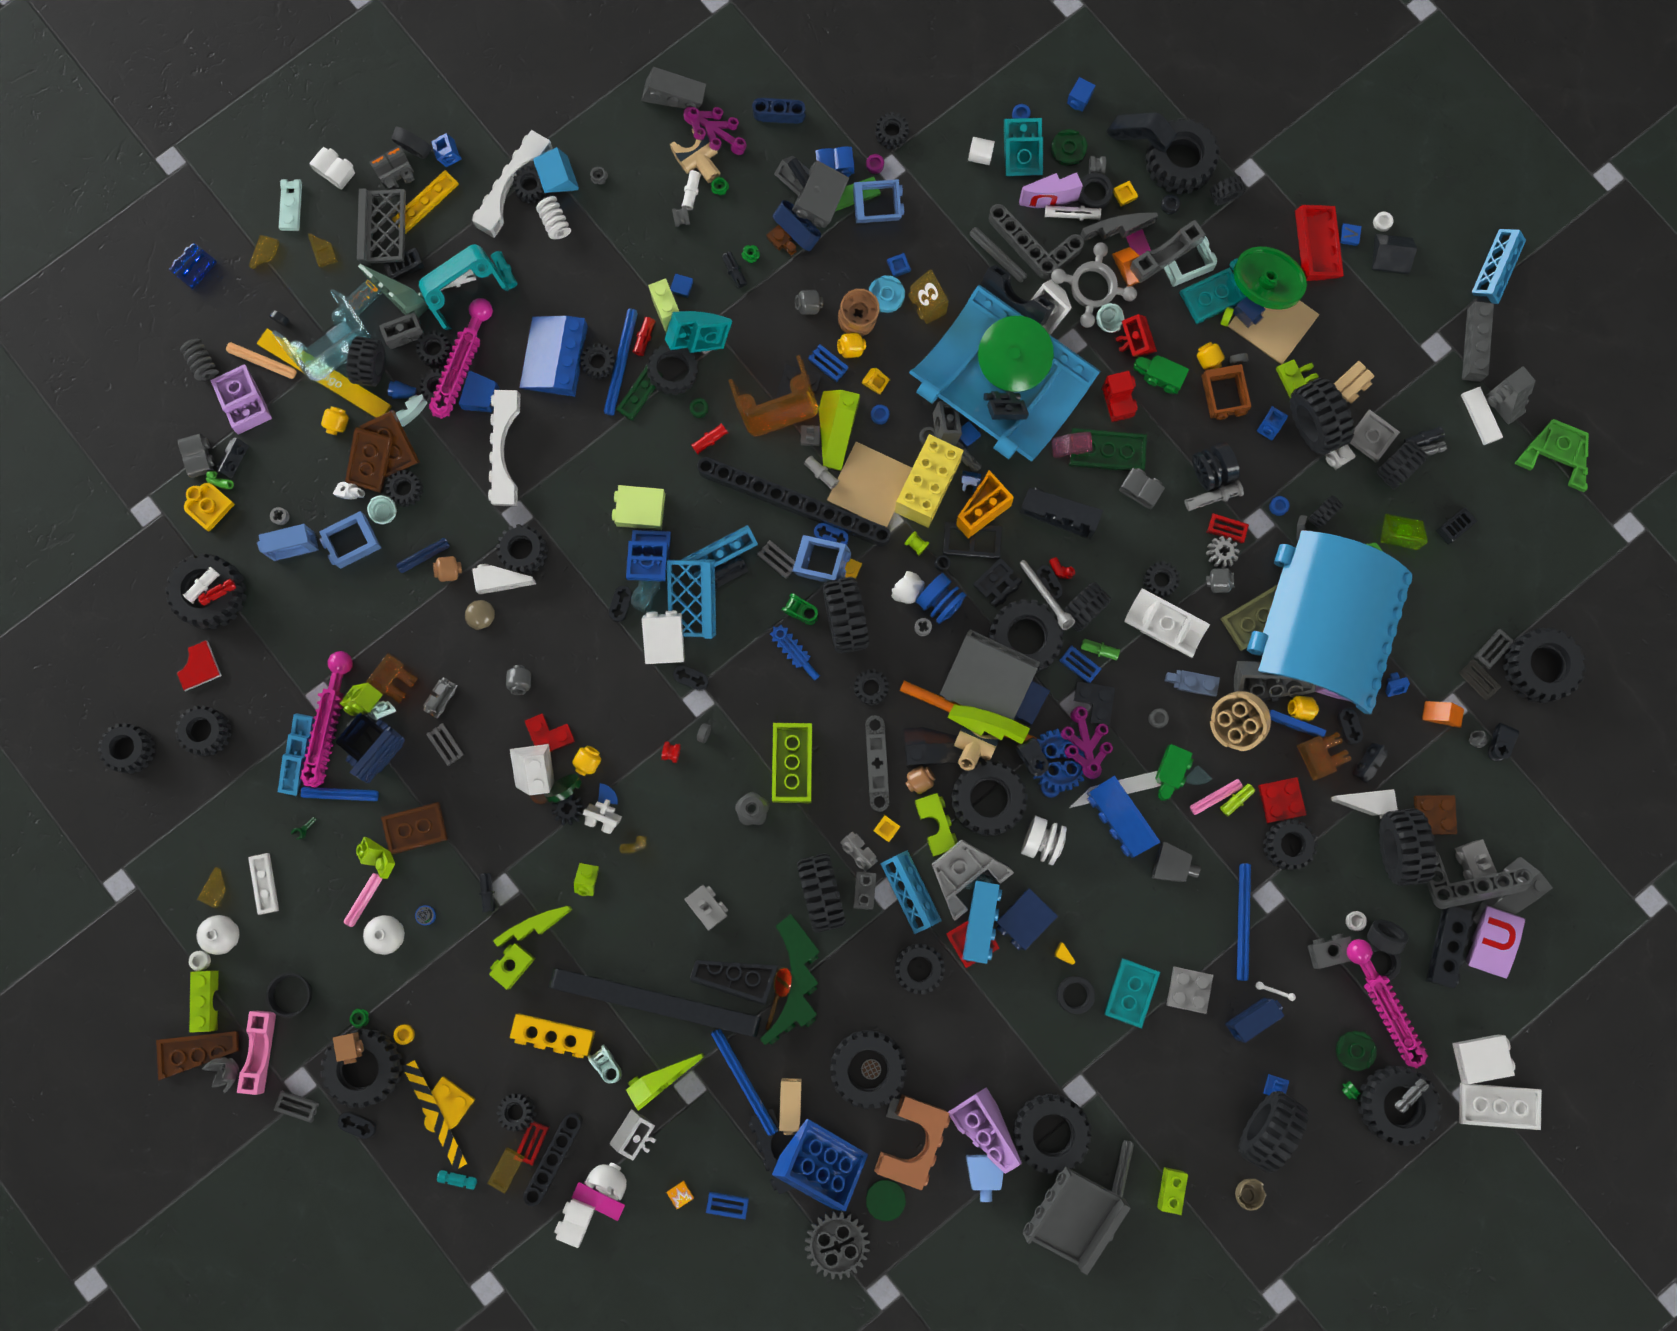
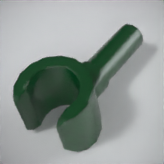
M313 817L301 828H294L291 831V835L299 831L300 836L296 840L305 838L306 830L317 819Z

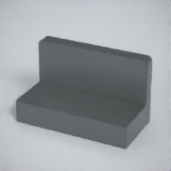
M790 156L782 159L774 175L799 196L802 185L788 166L789 161L796 157ZM800 162V164L808 174L810 170Z

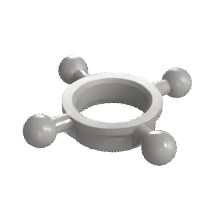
M1102 242L1097 243L1093 248L1096 256L1095 261L1082 264L1073 276L1066 274L1062 269H1055L1051 274V279L1056 284L1068 282L1071 285L1075 300L1080 305L1086 307L1085 313L1080 317V323L1085 328H1089L1095 323L1093 308L1108 304L1115 295L1122 296L1126 301H1133L1137 296V291L1132 286L1126 288L1118 287L1114 272L1110 267L1102 263L1103 257L1108 253L1107 245ZM1088 271L1101 274L1108 284L1106 297L1098 301L1089 300L1084 297L1078 285L1081 274Z

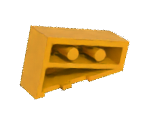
M990 470L957 518L956 526L968 539L1012 506L1014 497Z

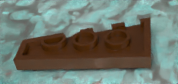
M238 1031L156 1040L158 1080L203 1065L215 1058H222L238 1052Z

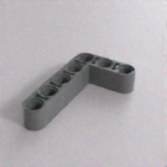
M995 204L990 210V224L1043 280L1051 279V274L1055 269H1063L1081 253L1084 240L1080 235L1073 234L1048 254L1005 206ZM998 213L1002 217L997 218L993 214ZM1009 226H1010V227H1012L1014 230H1013V231H1008V230L1006 229V227H1009ZM1018 240H1024L1026 244H1020ZM1075 243L1078 245V248H1073L1070 244ZM1036 253L1039 257L1034 258L1030 254ZM1057 255H1062L1065 259H1058ZM1047 266L1051 270L1045 271L1042 267Z
M1436 851L1437 862L1434 876L1441 878L1442 881L1436 882L1431 880L1427 883L1434 905L1440 909H1446L1526 891L1530 888L1533 874L1529 869L1518 868L1450 884L1441 857ZM1518 877H1524L1527 882H1520ZM1503 881L1507 886L1502 887L1497 882ZM1478 886H1485L1487 891L1479 890ZM1464 890L1468 895L1462 896L1458 891ZM1438 895H1446L1448 899L1441 900Z

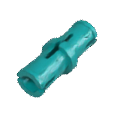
M501 251L494 252L491 258L508 287L510 289L514 288L518 283L511 272V266L507 264Z

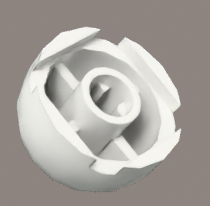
M216 915L209 917L198 927L197 942L201 949L209 954L220 955L228 953L238 943V926L227 916Z
M386 915L375 917L369 921L363 933L364 943L368 949L382 955L394 953L402 945L405 936L403 925L394 917Z
M614 1163L598 1165L590 1172L585 1181L588 1187L592 1189L596 1187L600 1193L616 1201L622 1199L626 1190V1178L620 1172L621 1167Z

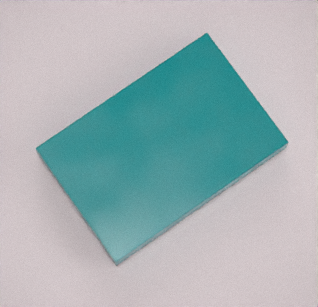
M1230 267L1179 292L1196 324L1224 312L1226 307H1235L1246 297L1238 288Z
M1122 958L1103 1015L1142 1029L1160 972Z

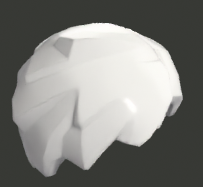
M906 571L904 578L899 580L895 587L892 588L893 593L891 596L898 602H904L905 604L914 603L923 592L925 583L916 573Z

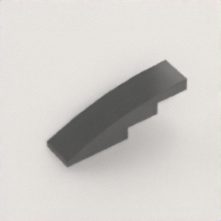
M1157 212L1135 213L1113 217L1083 228L1080 236L1084 241L1099 234L1103 240L1117 233H1120L1121 237L1125 238L1154 224L1158 214Z

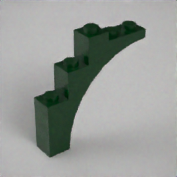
M792 914L776 925L789 953L791 986L787 1002L780 1017L772 1028L760 1038L764 1045L767 1043L772 1045L779 1040L780 1037L778 1035L783 1031L788 1033L796 1026L794 1024L795 1021L801 1027L803 1025L808 1027L816 1021L815 1016L817 1013L803 995L806 993L809 996L818 989L816 987L818 981L806 967L805 963L808 962L809 965L819 958L817 954L820 951Z

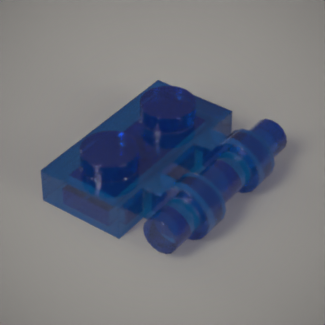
M194 242L183 250L184 253L178 259L175 258L172 262L173 265L168 269L173 274L180 269L181 271L176 276L191 289L217 263L202 248L195 253L199 246ZM191 257L192 259L184 266V263Z

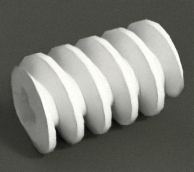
M550 196L540 201L536 210L542 219L548 236L551 239H561L570 234L571 228H567L569 223L565 221L566 217L562 215L563 210L559 209L560 204L556 202L557 198L555 196Z

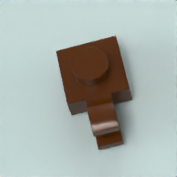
M780 225L776 226L766 235L767 239L778 251L784 248L790 256L797 252L796 246L791 242L792 237Z

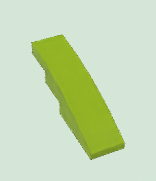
M954 704L947 717L980 736L985 731L1000 740L1007 736L1020 744H1023L1030 728L999 714Z
M565 906L531 917L508 929L494 939L493 942L497 947H501L514 936L517 940H523L534 930L538 934H543L573 909L570 906Z

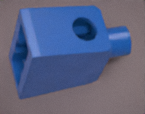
M469 371L459 401L460 407L463 410L492 412L494 407L491 405V396L494 395V390H499L498 384L495 381Z

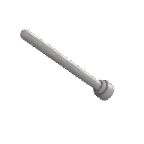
M1020 561L1021 568L1058 616L1059 626L1063 630L1071 628L1075 623L1072 615L1061 609L1027 561Z

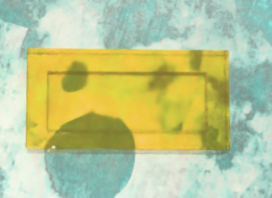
M507 1147L487 1184L505 1194L525 1157Z

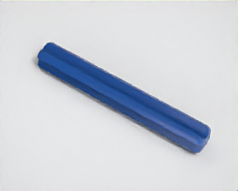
M302 787L301 797L378 801L379 792L376 790Z

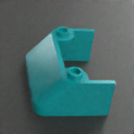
M479 245L468 246L421 278L419 282V289L426 304L445 330L449 331L452 328L439 310L445 304V297L441 289L468 271L472 270L480 278L493 274L502 289L510 290L483 248Z

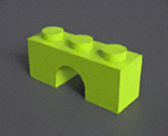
M938 793L915 800L920 820L933 818L939 825L937 834L927 838L932 856L946 853L958 841L955 833L951 834L949 827L952 824L949 815L944 814L943 808L946 806L943 797H939Z
M218 971L190 972L189 1032H211L218 1030V1010L215 1011L213 1008V995L215 991H218Z

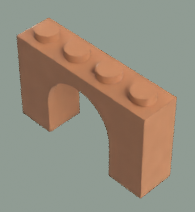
M902 1094L895 1113L923 1127L926 1135L925 1146L917 1156L911 1159H901L881 1151L874 1171L878 1175L922 1190L923 1186L928 1184L930 1177L928 1172L930 1167H933L935 1164V1153L937 1147H940L943 1142L942 1133L944 1128H947L949 1125L950 1113L944 1109Z

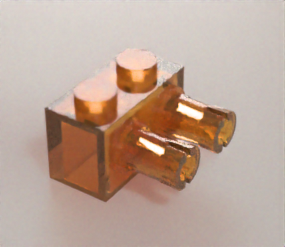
M388 652L366 683L371 684L381 694L386 693L397 703H400L406 693L392 684L393 678H398L410 688L418 678L404 669L403 665L405 663Z
M1338 732L1323 739L1321 736L1297 745L1313 781L1336 772L1337 766L1351 761L1350 756L1343 758V756L1349 754L1347 750H1343L1333 756L1329 755V748L1343 743L1342 738L1335 740V738L1340 737Z

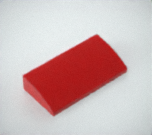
M1301 205L1295 210L1301 267L1306 281L1343 277L1335 206Z

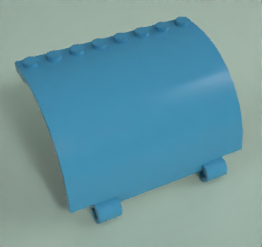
M978 285L946 334L933 350L909 373L922 382L916 392L931 404L938 397L996 438L998 441L994 449L1007 459H1010L1015 451H1018L1032 462L1064 424L1101 371L1049 335L1053 343L1054 359L1048 375L1036 387L1023 392H1014L1020 393V400H1024L1029 413L1026 420H992L987 407L989 401L984 400V393H991V391L1006 393L1007 391L997 388L984 376L978 360L979 344L986 330L996 321L1009 316L1023 315L984 287Z
M1301 531L1296 548L1288 544L1279 545L1274 564L1282 567L1283 570L1264 631L1252 632L1247 651L1251 654L1262 656L1258 669L1259 672L1289 677L1319 686L1350 700L1364 714H1372V710L1376 705L1378 690L1381 688L1382 676L1386 671L1387 659L1392 651V642L1397 634V625L1402 616V608L1407 599V591L1412 582V573L1390 555L1369 545L1332 534Z

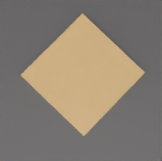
M1299 301L1288 309L1275 310L1265 308L1266 310L1262 315L1264 318L1257 325L1252 324L1249 328L1235 316L1228 327L1282 365L1320 314Z
M856 442L838 477L839 482L832 489L827 501L862 518L887 527L895 512L896 501L912 467Z

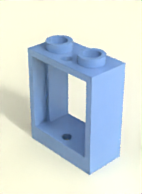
M899 179L854 182L853 196L856 223L896 221L901 219L902 215H904V204L900 203L903 188L902 185H899ZM892 188L894 214L865 216L862 190Z
M361 511L319 531L322 537L320 542L330 553L328 555L330 562L340 569L381 549L366 516ZM358 522L368 543L339 557L329 536Z
M305 524L260 534V541L257 542L259 551L273 561L319 550L315 532Z
M803 535L793 572L797 576L822 582L845 578V566L851 558V551L846 544ZM814 545L839 550L832 575L807 569Z

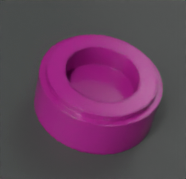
M878 154L870 155L866 160L867 170L872 174L882 172L884 169L883 157Z

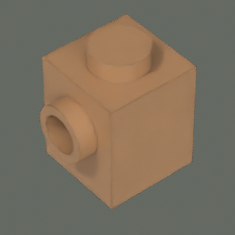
M358 1032L333 1037L337 1062L344 1061V1064L356 1062V1058L362 1056L364 1046L362 1040H359Z

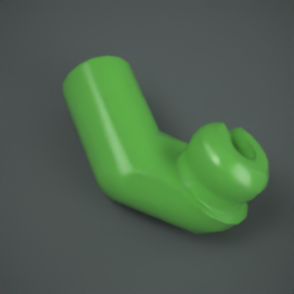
M216 471L206 472L207 477L205 479L208 483L219 488H233L234 482L232 480L217 478Z

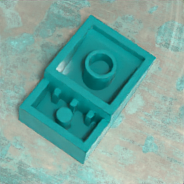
M1042 118L1004 119L1006 176L1043 175Z
M672 312L665 341L670 350L688 348L690 353L723 349L732 320L724 316L705 312Z

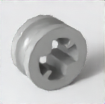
M276 507L270 512V519L273 523L284 525L289 521V513L281 507ZM278 512L282 514V515H281V517H282L281 520H279V519L276 520V518L278 517V515H277Z
M926 618L918 619L914 626L915 632L919 636L928 635L932 629L931 622ZM924 622L927 624L926 628L928 630L921 632L918 624H923Z

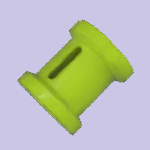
M914 531L904 544L912 547L917 552V555L920 556L928 547L929 542L922 540L917 535V532Z

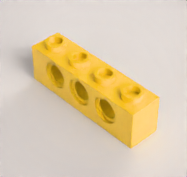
M515 1014L510 1038L515 1039L514 1043L526 1045V1042L533 1043L535 1048L545 1049L546 1047H551L553 1052L564 1054L565 1051L572 1052L574 1057L584 1058V1055H590L595 1031L524 1014ZM531 1026L535 1027L538 1031L535 1038L531 1037L528 1033ZM550 1031H554L557 1034L555 1042H551L548 1039ZM569 1035L576 1038V1044L573 1047L567 1044Z

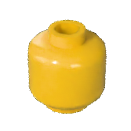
M859 333L843 334L837 341L838 352L845 358L860 357L863 350L866 349V341L862 339Z
M1209 342L1198 349L1199 352L1196 356L1203 369H1216L1222 366L1221 362L1225 359V356L1218 344Z
M331 406L330 409L324 411L321 425L326 428V433L337 435L338 432H345L349 416L346 414V410Z
M1295 696L1288 704V713L1291 717L1301 721L1309 722L1313 720L1319 711V707L1312 697Z
M591 746L581 747L572 762L576 768L575 771L583 776L594 774L601 762L600 752Z

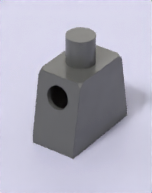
M1161 842L1151 879L1186 882L1188 875L1198 878L1201 867L1191 864V854L1166 842Z

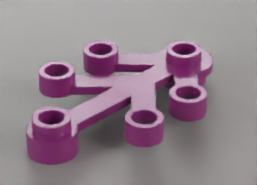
M687 107L684 110V120L692 125L695 139L703 140L707 132L710 141L709 147L717 151L722 143L720 139L716 138V135L731 144L730 148L734 154L742 155L746 149L745 140L741 137L734 138L722 130H736L739 124L736 118L730 117L728 121H708L705 119L713 118L720 120L723 110L719 107L713 108L712 111H699L695 107Z
M1077 706L1071 711L1070 717L1074 722L1078 723L1081 739L1074 735L1073 728L1065 727L1061 731L1062 738L1074 744L1065 749V754L1083 767V774L1087 778L1095 779L1101 775L1102 768L1100 764L1105 756L1112 752L1113 746L1109 742L1101 744L1099 747L1100 751L1095 758L1093 750L1101 737L1108 733L1109 729L1106 724L1098 725L1090 739L1085 720L1088 715L1087 710L1082 706ZM1078 748L1084 752L1085 758L1078 754Z

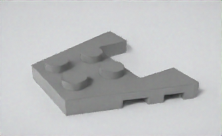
M960 840L932 863L954 921L968 911L967 906L956 894L988 869L1001 884L1014 873L1008 866L964 840Z

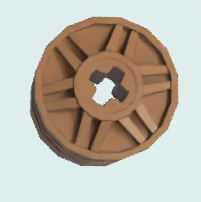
M854 289L843 297L838 312V323L846 334L859 333L862 337L873 330L880 311L876 296L865 289Z

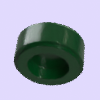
M702 398L692 400L689 405L691 414L696 418L704 417L708 413L707 402Z

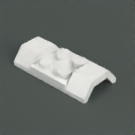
M1143 588L1137 595L1124 620L1125 623L1137 628L1140 632L1193 658L1197 646L1210 626L1207 622Z

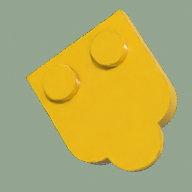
M204 483L187 489V500L184 504V510L205 530L210 532L235 504L214 485Z
M444 1076L431 1092L449 1129L458 1125L475 1101V1098ZM426 1115L424 1120L426 1129L435 1132Z

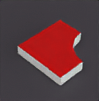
M203 641L188 648V663L177 673L184 691L222 676L208 641Z

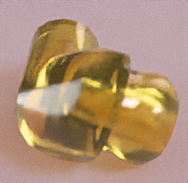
M637 836L636 843L621 844L620 852L623 854L634 853L644 849L647 846L646 837Z

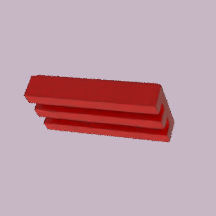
M1213 513L1207 533L1220 537L1224 536L1227 539L1230 537L1233 541L1244 543L1249 524ZM1215 520L1228 523L1237 527H1241L1244 529L1242 531L1219 523H1215ZM1213 527H1216V528H1219V529H1222V530H1225V531H1229V532H1232V533H1235V534H1238V535H1242V536L1240 537V536H1236V535H1233V534H1230V533H1227V532H1223V531L1214 529Z
M535 1121L530 1123L531 1126L526 1129L514 1157L532 1166L550 1128ZM535 1126V1132L523 1157L521 1153L532 1127ZM540 1129H542L543 1132L535 1148L533 1156L530 1160L528 1159V1157L536 1141Z

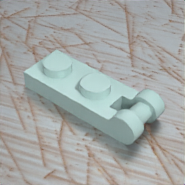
M281 179L279 229L281 231H299L302 182L300 179H294V181ZM289 189H294V193H289Z

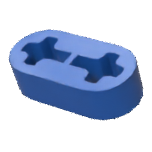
M819 523L814 528L815 538L837 542V539L832 536L839 537L843 535L845 541L840 543L848 544V534L841 529L826 523ZM822 528H825L826 533L830 534V536L824 534L821 537L819 536L818 530H822Z

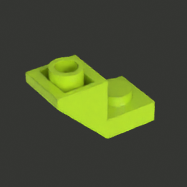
M363 837L356 849L360 863L375 866L380 878L388 879L395 865L391 852L370 838Z

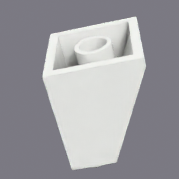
M549 744L510 749L516 788L528 795L550 793L555 780Z

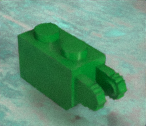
M1159 355L1153 357L1152 360L1138 357L1133 364V369L1144 375L1143 379L1149 385L1162 387L1165 392L1170 394H1177L1189 371L1188 368Z
M1172 744L1167 746L1155 777L1157 783L1161 784L1157 795L1161 801L1169 800L1174 790L1184 786L1186 781L1184 774L1186 769L1189 770L1193 763L1191 758L1192 752Z

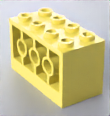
M929 434L896 501L895 513L929 528L961 463L964 450Z

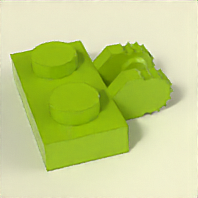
M1293 359L1277 366L1276 370L1290 398L1296 388L1319 378L1317 373L1305 379L1301 374L1311 370L1314 367L1312 363L1298 368Z

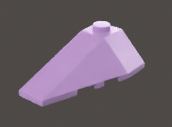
M987 1087L949 1111V1116L957 1129L972 1139V1143L976 1147H980L986 1152L987 1157L1005 1174L1022 1164L999 1107Z

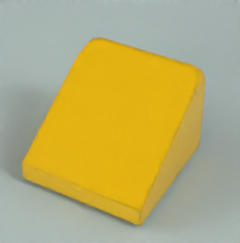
M871 368L861 383L880 395L890 379L878 368Z
M1060 942L1054 957L1073 965L1075 960L1064 943Z

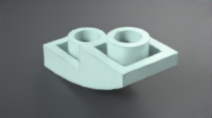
M422 394L414 395L409 398V401L405 402L407 410L396 412L402 427L415 419L425 408L427 401Z
M379 701L371 712L367 714L372 719L378 720L396 712V710L389 701Z

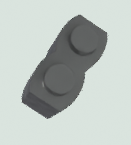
M199 433L178 440L184 467L189 477L195 478L205 475L207 471H214L215 461L213 456L209 455L210 443L207 437L204 438Z
M1132 468L1119 491L1151 510L1165 487L1162 486V482L1158 479L1148 478L1143 470Z

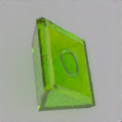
M1389 514L1385 515L1381 543L1416 550L1427 544L1428 540L1423 521Z

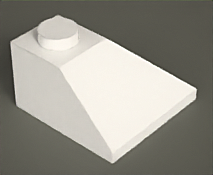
M1052 279L1043 283L1031 299L1033 300L1041 295L1056 305L1046 324L1043 325L1049 335L1052 334L1072 308L1066 291L1054 283Z

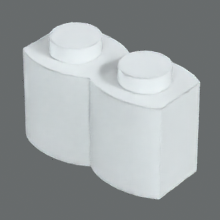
M323 147L309 164L315 172L342 190L355 174L352 168L353 164L347 159L342 160L338 158L339 155L330 148L328 150Z
M574 1198L571 1202H566L562 1212L565 1214L563 1222H558L554 1232L557 1234L556 1239L579 1248L595 1207Z

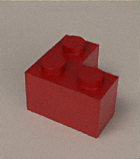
M1130 371L1107 376L1102 386L1111 422L1134 417L1136 410H1138L1137 402L1131 395L1136 383L1134 376L1130 375Z

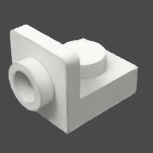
M1348 444L1325 455L1327 463L1335 470L1356 457Z

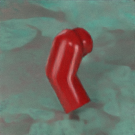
M1057 557L1049 560L1057 577L1071 579L1075 575V569L1071 566H1061Z

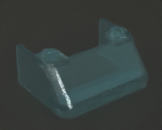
M334 289L330 290V292L340 305L332 313V321L336 327L308 348L300 341L294 340L289 343L286 337L277 331L272 332L287 355L313 381L323 379L347 361L349 347L356 336L371 338L345 296Z

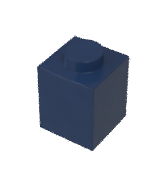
M1245 297L1236 305L1233 313L1249 328L1252 324L1257 325L1264 318L1262 315L1266 309Z

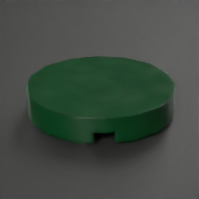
M1066 129L1060 131L1051 143L1052 157L1056 162L1065 166L1077 165L1086 156L1088 147L1086 138L1076 130Z
M577 774L564 776L555 781L550 793H544V796L548 802L562 801L574 793L573 789L575 787L579 789L582 782Z
M1350 1031L1346 1032L1338 1040L1336 1054L1344 1067L1349 1070L1362 1071L1373 1065L1377 1056V1048L1373 1039L1366 1033Z
M889 1179L879 1180L868 1189L866 1195V1206L869 1213L881 1221H892L898 1218L906 1204L905 1194L900 1185Z

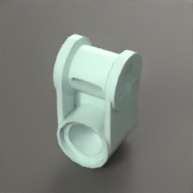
M604 1044L595 1054L587 1056L591 1065L598 1071L606 1083H616L621 1079L622 1070ZM611 1068L617 1073L614 1080L609 1079L607 1075L608 1070Z

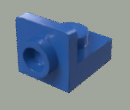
M1272 406L1258 427L1257 432L1273 440L1288 415Z

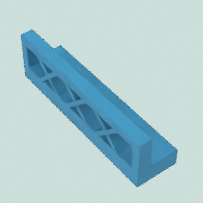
M1498 230L1472 290L1473 295L1487 296L1491 303L1499 304L1526 242L1521 230ZM1503 235L1510 236L1509 240L1501 244L1500 241ZM1503 250L1502 256L1494 260V255ZM1496 265L1495 272L1487 276V271ZM1489 281L1488 289L1480 290L1481 285Z
M908 850L880 863L914 934L942 921ZM889 863H894L896 867V873H893L888 865ZM899 881L904 883V891L899 888ZM907 898L912 900L914 904L913 909L908 906ZM916 916L921 918L924 926L918 927L915 921Z

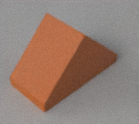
M1130 247L1113 253L1112 256L1126 286L1139 283L1130 266L1132 261L1140 255Z
M1425 701L1422 720L1461 728L1464 708L1452 702Z

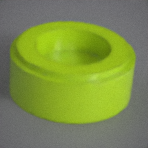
M1226 307L1220 322L1221 325L1228 326L1234 309Z

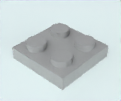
M1369 409L1354 428V437L1350 444L1374 462H1377L1400 432Z
M1173 967L1166 1005L1207 1014L1213 975Z

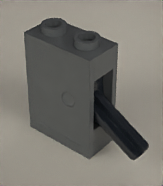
M794 158L789 161L788 166L802 185V189L792 211L800 218L812 221L815 226L825 228L831 222L849 177L818 160L811 166L807 174L798 159Z

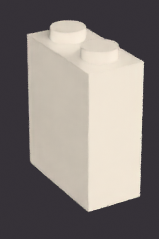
M672 610L666 611V614L647 612L646 615H643L642 628L645 664L684 662L682 613Z
M1493 1035L1452 1043L1461 1083L1473 1084L1515 1076V1063L1510 1057L1509 1052L1511 1046L1505 1035Z

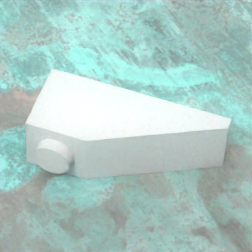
M480 564L477 568L472 569L475 589L479 595L536 584L531 576L492 565L489 566V564Z
M1394 789L1331 797L1333 802L1372 816L1379 815L1380 819L1385 813L1398 810Z

